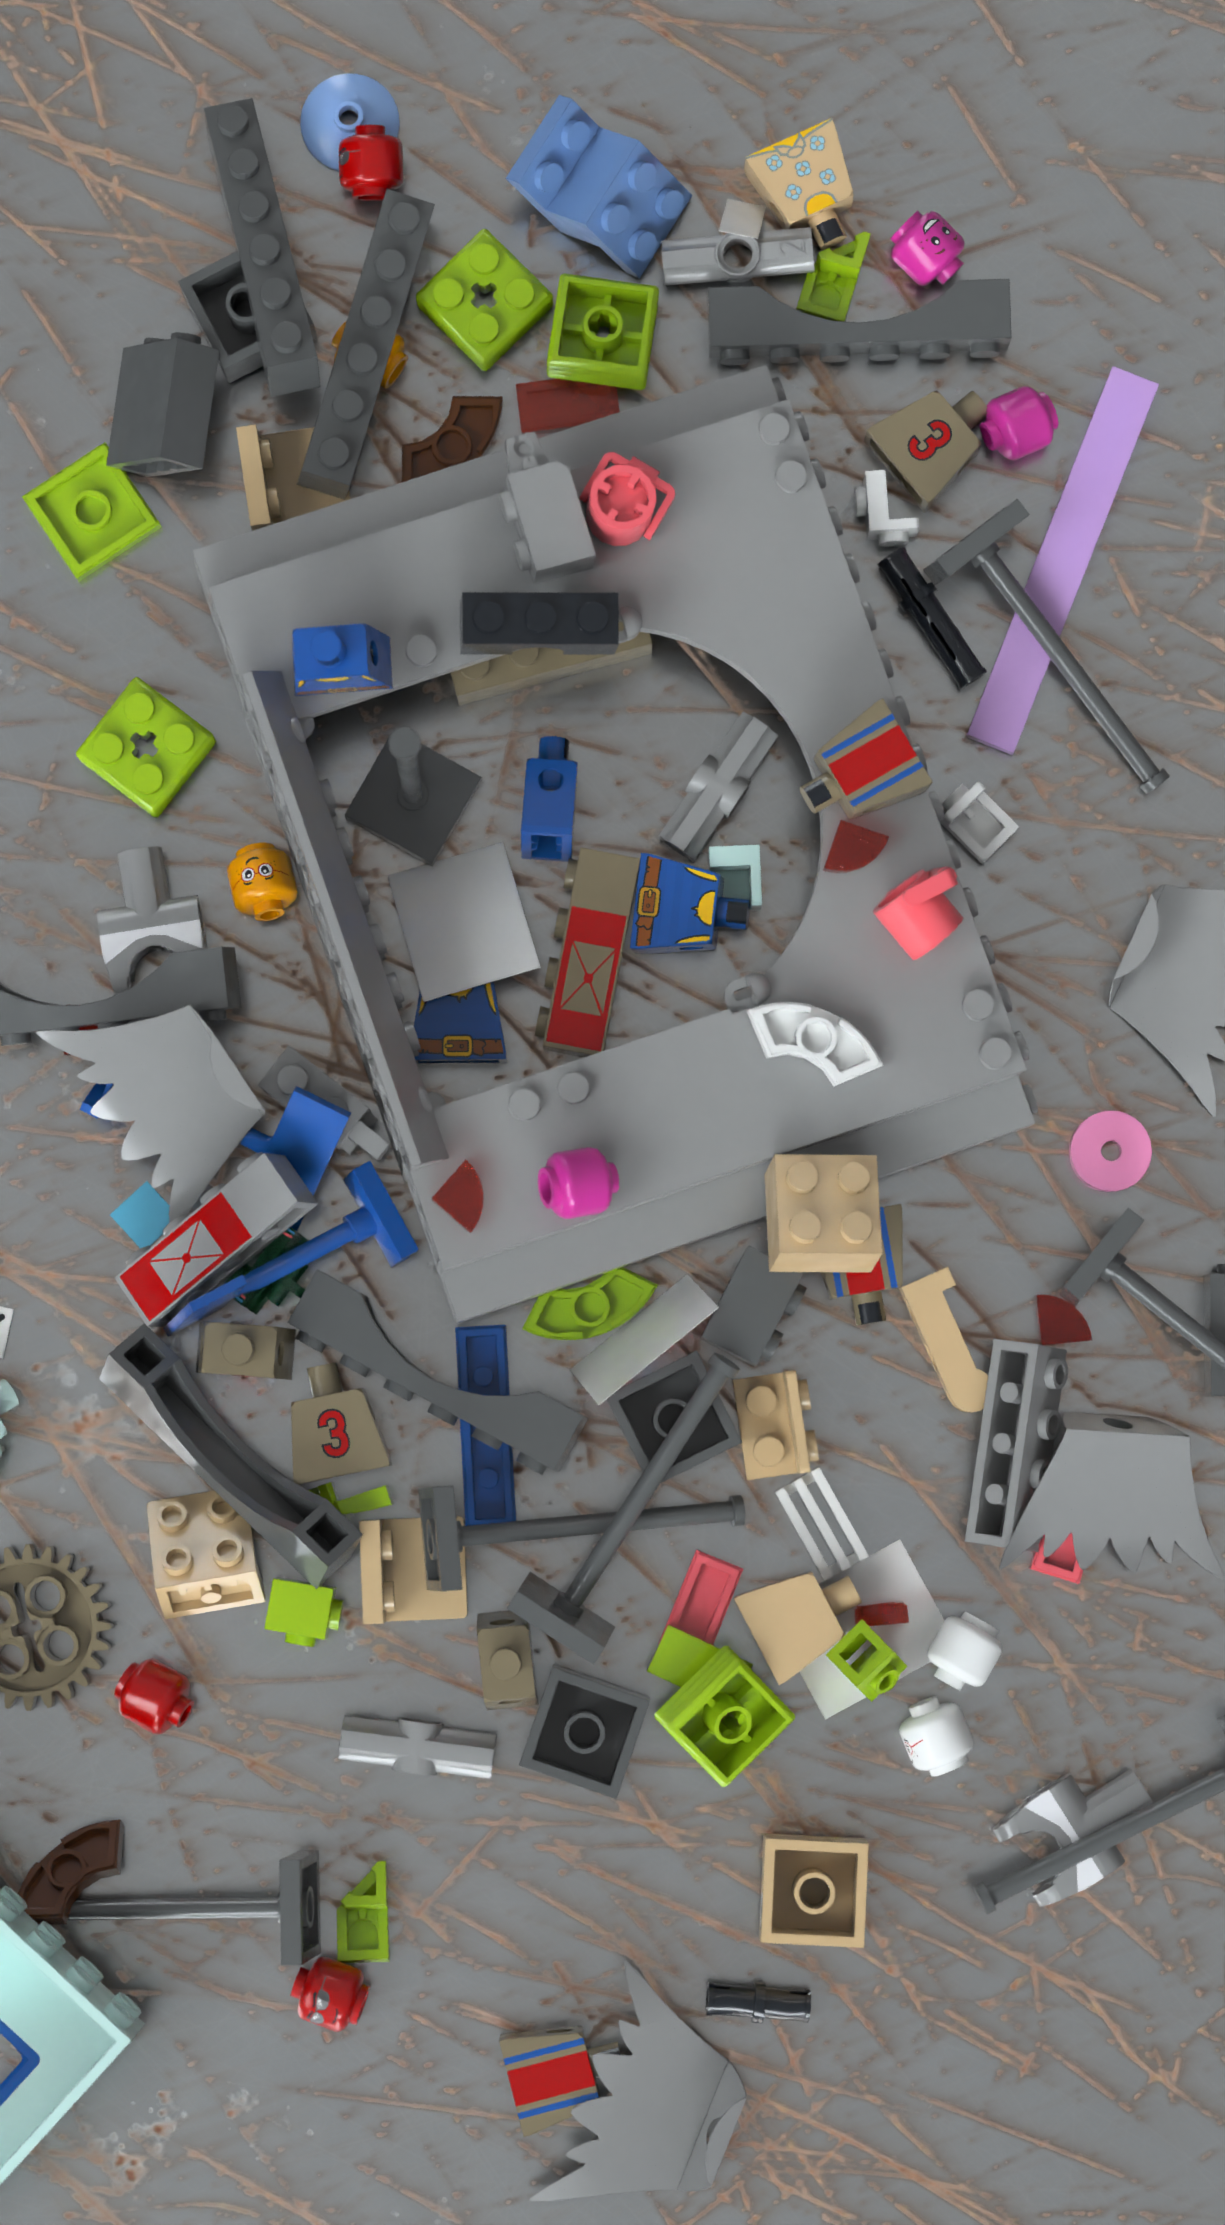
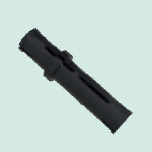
M901 547L881 560L877 565L883 570L903 600L899 603L900 607L905 613L911 612L932 647L958 683L960 690L986 674L987 670L985 667L983 668L961 635V632L935 596V593L938 591L933 582L927 584L907 554L906 548Z

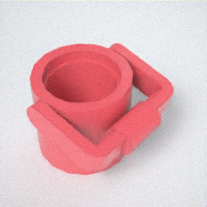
M608 452L602 457L579 499L587 503L586 522L593 535L601 542L612 546H627L638 541L642 536L648 540L652 539L675 499L676 494L673 486L658 478L660 471L633 456L629 461L615 452ZM610 462L614 464V466L607 468ZM657 489L664 493L666 497L651 521L656 505Z
M950 866L933 868L926 872L920 870L887 892L886 897L873 910V914L912 960L922 957L935 948L964 919L943 894L944 891L958 884L955 870Z

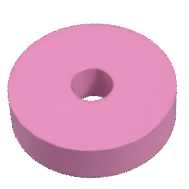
M1103 1111L1088 1117L1076 1128L1069 1146L1070 1163L1077 1177L1090 1188L1102 1192L1121 1191L1137 1183L1146 1173L1152 1156L1151 1141L1143 1125L1131 1115L1120 1111ZM1106 1142H1112L1119 1148V1156L1114 1161H1108L1102 1156L1101 1149Z

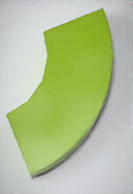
M621 1267L604 1273L601 1278L584 1287L560 1288L538 1296L522 1330L555 1340H581L600 1336L616 1329L635 1316L651 1298L658 1285Z

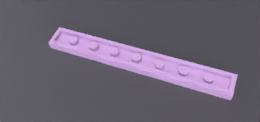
M1114 366L1111 368L1024 588L1025 592L1059 637L1159 386L1158 383ZM1016 612L966 735L969 739L1013 755L1051 660Z

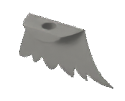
M1164 884L1157 887L1151 894L1113 978L1109 1008L1138 1030L1167 1058L1190 1085L1213 1117L1216 1116V1093L1207 1054L1225 1061V1042L1215 1028L1216 1026L1225 1027V890L1186 888Z
M191 1005L160 1016L116 1027L80 1031H36L38 1036L54 1047L78 1058L95 1062L94 1065L77 1074L78 1078L91 1083L114 1084L95 1103L90 1113L106 1120L120 1122L135 1121L123 1142L121 1149L122 1160H138L161 1154L153 1172L152 1187L157 1188L167 1181L174 1179L170 1197L169 1223L189 1213L240 1141L254 1124L265 1115L264 1108L213 1031Z
M1064 1412L1062 1419L1066 1432L1009 1540L999 1569L1001 1570L1012 1563L1043 1535H1045L1043 1556L1048 1557L1072 1533L1075 1556L1082 1570L1087 1569L1093 1564L1106 1546L1109 1538H1111L1112 1545L1122 1562L1132 1572H1136L1139 1568L1147 1539L1151 1537L1155 1549L1167 1563H1172L1174 1542H1176L1202 1568L1214 1576L1225 1580L1222 1568L1206 1535L1197 1505L1191 1465V1437L1168 1424L1150 1417Z
M626 1960L624 1961L627 1984L640 2026L623 2020H619L618 2026L621 2036L628 2049L632 2052V2055L609 2053L593 2055L594 2067L603 2084L612 2093V2096H604L581 2103L571 2110V2114L580 2124L595 2133L598 2139L582 2143L566 2152V2157L584 2163V2166L534 2194L529 2201L547 2202L653 2190L701 2191L712 2187L747 2098L744 2085L731 2062L715 2051L689 2028ZM720 2118L719 2121L716 2123L707 2144L708 2128L715 2119Z

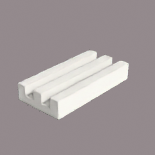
M819 1467L775 1491L776 1496L824 1581L869 1557ZM814 1481L854 1550L848 1556L844 1554L807 1488V1485ZM798 1491L837 1561L830 1566L824 1560L789 1495Z

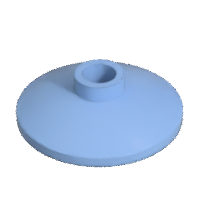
M353 73L339 74L324 80L311 91L302 108L300 127L307 149L317 161L336 171H339V143L342 139L355 135L356 126L383 125L385 126L386 135L398 138L400 119L393 97L383 85L364 75ZM347 110L356 112L358 114L357 121L352 125L343 124L339 120L343 112Z

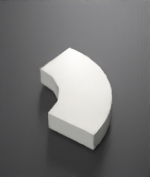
M777 1002L761 1005L747 1011L766 1059L783 1055L807 1059L823 1070L833 1087L883 1066L871 1043L855 1026L844 1018H840L824 1009L806 1003Z

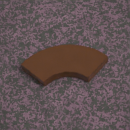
M453 396L449 415L438 431L422 441L402 445V482L485 456L496 437L500 425L503 396Z
M121 1820L94 1823L68 1834L60 1839L62 1843L50 1851L39 1863L36 1862L25 1877L18 1895L27 1904V1908L24 1911L36 1923L40 1924L42 1921H45L50 1925L67 1924L71 1907L85 1888L101 1878L121 1874L124 1825Z

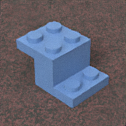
M562 95L557 97L505 178L561 233L599 246L627 274L638 278L641 277L662 244V241H664L692 197V194L639 140L599 127L573 99Z

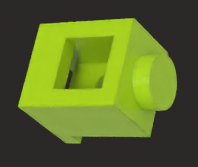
M862 1619L826 1654L832 1663L871 1702L879 1694L891 1690L896 1685L900 1673L908 1667ZM868 1640L871 1645L849 1665L846 1661Z

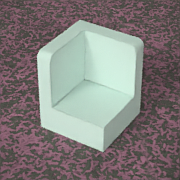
M760 844L709 847V871L721 874L723 877V897L750 900V911H761Z

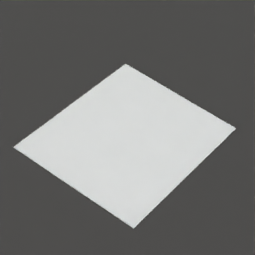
M503 842L436 861L433 867L426 864L388 875L423 1002L541 968Z
M687 1274L572 1367L570 1371L595 1402L600 1405L719 1307Z
M900 1539L834 1575L832 1578L819 1583L820 1588L823 1589L849 1576L862 1603L836 1616L845 1635L862 1619L908 1666L900 1673L899 1679L931 1662L927 1654L928 1649L945 1620ZM867 1640L846 1662L851 1665L871 1643ZM835 1645L799 1671L825 1720L866 1698L826 1656Z

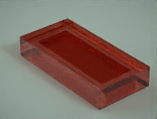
M563 379L516 384L522 434L535 432L538 435L559 432L620 412L617 387Z

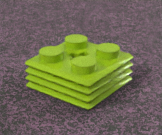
M487 229L480 230L415 296L417 306L483 371L489 370L553 306V294ZM479 291L484 294L489 291L493 292L495 306L490 308L483 304L476 308L475 294Z
M561 274L547 356V376L556 379L644 390L647 382L656 322L659 288L653 285ZM605 326L609 328L607 337L596 336L599 327Z
M135 677L76 751V756L83 764L151 816L159 817L215 745L216 739L210 731L143 680ZM151 736L156 737L153 744L158 751L153 757L146 753L140 759L135 757L138 753L135 743L139 738L147 740Z
M727 1645L723 1646L654 1715L663 1728L722 1787L728 1786L795 1720V1714Z

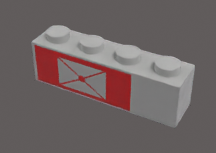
M259 1152L248 1157L238 1166L239 1174L227 1184H219L207 1191L200 1199L202 1205L189 1216L182 1215L171 1221L163 1229L165 1236L152 1247L145 1246L128 1257L125 1262L128 1267L114 1278L147 1327H165L189 1302L220 1286L318 1204L285 1155Z

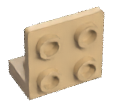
M256 424L236 427L252 531L351 499L349 490L344 500L297 485L314 427L265 435L259 434Z
M796 1370L732 1380L746 1479L754 1480L811 1472L810 1462L818 1461L819 1458L815 1431H805L802 1411L811 1409L807 1379L797 1380Z
M208 1491L147 1503L154 1585L165 1619L265 1602L264 1585L255 1557L252 1526L217 1492Z
M456 1516V1520L460 1521L461 1526H464L463 1517ZM421 1518L359 1521V1531L363 1534L360 1539L363 1625L384 1624L387 1621L459 1619L467 1616L465 1546L463 1551L459 1552L463 1590L443 1592L427 1590Z

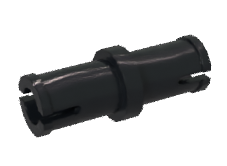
M708 1982L705 2004L706 2015L751 2017L752 2023H763L764 2018L808 2023L811 2012V1990L766 1988L765 1982H754L753 1987Z

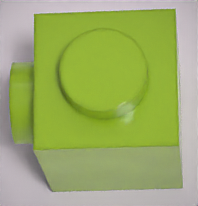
M275 1577L272 1582L264 1629L286 1633L284 1641L286 1643L315 1647L316 1638L325 1640L328 1638L329 1629H339L344 1600L335 1599L337 1587L321 1585L315 1589L309 1582Z

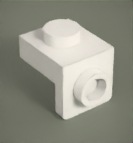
M865 471L863 486H855L854 496L856 517L865 516L867 540H879V546L882 547L908 544L910 537L918 535L920 529L919 518L889 519L886 471Z
M980 781L976 782L970 789L962 783L942 803L947 812L944 814V820L940 821V823L983 865L1018 830L1019 826L984 792L986 787Z

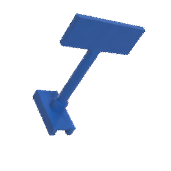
M95 1083L84 1099L80 1110L98 1119L99 1117L92 1115L90 1110L114 1084ZM296 1086L274 1135L268 1136L251 1128L239 1144L257 1153L285 1155L314 1196L351 1116V1112ZM304 1216L289 1228L293 1232H295V1234L297 1233Z
M371 1161L353 1169L343 1179L359 1208L344 1216L342 1219L343 1223L253 1269L245 1276L241 1275L189 1302L163 1328L167 1337L221 1310L231 1299L263 1288L351 1241L358 1244L374 1236L391 1268L409 1259L410 1255L419 1249Z

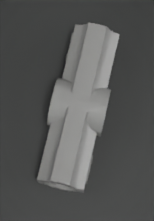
M811 227L763 231L759 233L758 239L726 233L719 236L662 241V259L666 286L724 280L741 283L757 277L815 272ZM734 245L748 247L752 252V259L749 264L739 269L728 266L724 261V257L730 247Z
M742 712L723 738V742L714 755L709 754L691 779L685 790L687 795L660 833L659 839L680 855L694 862L714 835L723 818L728 819L744 797L752 783L750 778L777 740L778 734L754 716Z
M344 1715L338 1759L392 1766L394 1771L435 1776L438 1772L464 1777L491 1779L497 1734L445 1728L443 1723L420 1719L398 1718V1721H390L375 1717Z

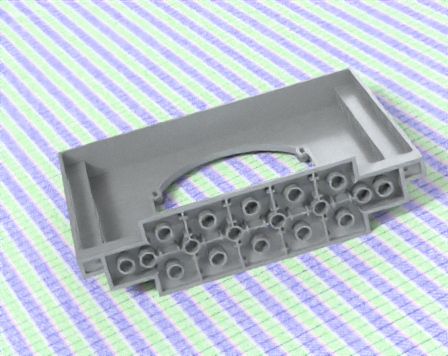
M767 365L538 438L549 462L558 461L570 468L579 498L602 457L608 452H615L629 461L633 456L660 471L658 478L669 483L675 490V499L651 540L642 536L638 541L630 545L612 546L601 542L593 535L587 524L596 554L592 569L533 584L529 570H520L513 542L520 540L515 521L506 522L499 500V493L505 491L506 477L509 474L505 449L192 550L193 562L242 702V713L404 1184L408 1183L456 1324L767 1218L764 1174L775 1154L877 1155L878 1179L1035 1124L1032 1115L1038 1112L1035 1096L1028 1084L1022 1086L1019 1075L1027 1070L1024 1061L1029 1060L1028 1047L1020 1031L1013 1032L1007 1013L1012 1012L1009 993L1003 983L996 984L990 965L995 964L993 948L986 935L979 936L973 917L978 916L976 900L969 887L962 888L956 869L961 868L957 847L952 839L945 840L939 821L944 820L943 808L935 791L928 792V789L918 796L855 819H849L838 801L819 811L821 846L818 871L811 899L803 919L786 949L764 975L752 973L728 984L724 991L726 1010L446 1104L441 1094L427 1092L414 1058L419 1056L418 1051L421 1050L412 1021L402 1023L398 1009L402 1008L401 1002L404 1001L398 979L395 972L385 974L381 961L386 959L385 953H387L381 930L378 924L368 925L365 913L369 912L368 905H370V899L361 875L352 878L348 865L353 864L351 857L354 854L345 827L335 829L332 817L336 816V800L329 780H318L305 739L313 733L314 717L505 655L460 654V600L462 592L618 593L619 622H623L624 626L623 631H619V644L634 639L639 632L652 633L685 642L729 664L750 680L770 700L784 718L801 747L809 766L812 780L822 775L814 761L817 751L882 698L911 744L905 727L910 725V716L906 703L902 696L895 697L888 679L893 677L890 658L884 648L879 650L872 634V631L877 628L873 610L867 600L861 602L855 583L860 581L856 562L851 553L844 555L838 536L843 534L839 514L834 506L827 507L821 490L826 487L822 466L817 458L810 459L805 445V441L809 440L806 421L801 411L794 413L790 400H786L780 379L778 377L771 378ZM610 462L607 468L614 466V464ZM657 489L656 505L651 521L666 497L664 493ZM579 499L586 521L587 503ZM361 623L368 624L390 637L393 689L295 696L292 630ZM370 649V655L373 662V650ZM918 743L911 744L927 771L926 760ZM950 866L956 872L958 884L944 891L943 894L964 919L935 948L922 957L912 960L873 914V910L886 897L887 892L897 887L920 870L926 872L933 868ZM750 987L753 995L737 1001L734 992ZM777 1002L806 1003L824 1009L840 1018H844L855 1026L871 1043L883 1066L833 1087L823 1070L807 1059L789 1055L766 1059L747 1011L761 1005ZM585 1147L596 1148L605 1156L607 1162L614 1163L619 1175V1189L616 1193H612L609 1207L603 1213L572 1219H564L557 1216L552 1209L546 1208L541 1201L538 1190L539 1170L545 1167L547 1159L553 1153Z

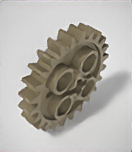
M25 1544L22 1558L18 1559L12 1547L4 1548V1563H0V1596L8 1600L11 1613L6 1622L0 1624V1652L5 1645L11 1644L17 1646L24 1655L23 1667L17 1673L6 1671L0 1664V1692L5 1693L4 1703L5 1708L8 1709L13 1707L18 1696L23 1697L26 1711L34 1709L37 1696H41L47 1708L55 1706V1691L57 1690L67 1700L73 1698L74 1691L71 1682L75 1681L87 1687L91 1682L84 1669L88 1667L100 1670L103 1667L101 1661L94 1656L95 1650L103 1651L111 1648V1644L99 1638V1632L113 1628V1623L99 1620V1613L108 1609L111 1604L104 1601L95 1602L93 1597L103 1587L102 1583L87 1586L83 1581L88 1575L90 1568L85 1566L76 1572L70 1570L74 1556L70 1553L66 1554L59 1563L54 1562L55 1553L52 1546H47L41 1558H36L33 1544ZM43 1581L52 1582L60 1592L59 1603L52 1610L40 1607L35 1600L36 1588ZM16 1583L23 1585L26 1609L30 1620L39 1619L42 1629L34 1632V1638L38 1651L44 1661L45 1668L43 1671L36 1669L31 1637L29 1634L20 1635L18 1631V1625L25 1622V1615L15 1593L14 1586ZM54 1631H64L73 1640V1651L66 1659L55 1657L49 1650L48 1641Z

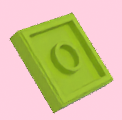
M106 442L22 496L78 582L162 528L124 470L106 466L109 450Z

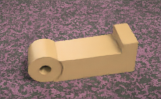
M946 1267L899 1288V1291L949 1401L958 1410L972 1413L984 1409L988 1375L976 1368L942 1292L956 1285L949 1268Z

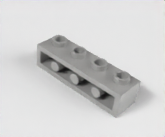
M993 1340L965 1542L1002 1548L1007 1547L1024 1510L1051 1462L1054 1439L1058 1436L1061 1426L1058 1409L1061 1389L1064 1387L1068 1377V1366L1065 1361L1067 1350L1025 1342ZM1043 1536L1026 1551L1038 1552L1039 1543Z

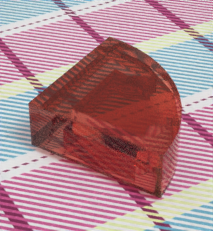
M840 820L823 871L849 873L862 869L878 857L885 847L889 836Z
M465 1159L431 1198V1201L470 1234L480 1219L484 1195L478 1174Z
M1035 1295L1040 1345L1092 1340L1090 1328L1085 1318L1072 1304L1051 1295Z
M903 1601L860 1605L854 1609L855 1625L861 1619L868 1626L909 1623L907 1604Z

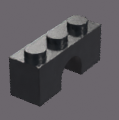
M462 592L460 654L512 655L514 650L524 648H555L563 650V655H614L619 645L618 593Z

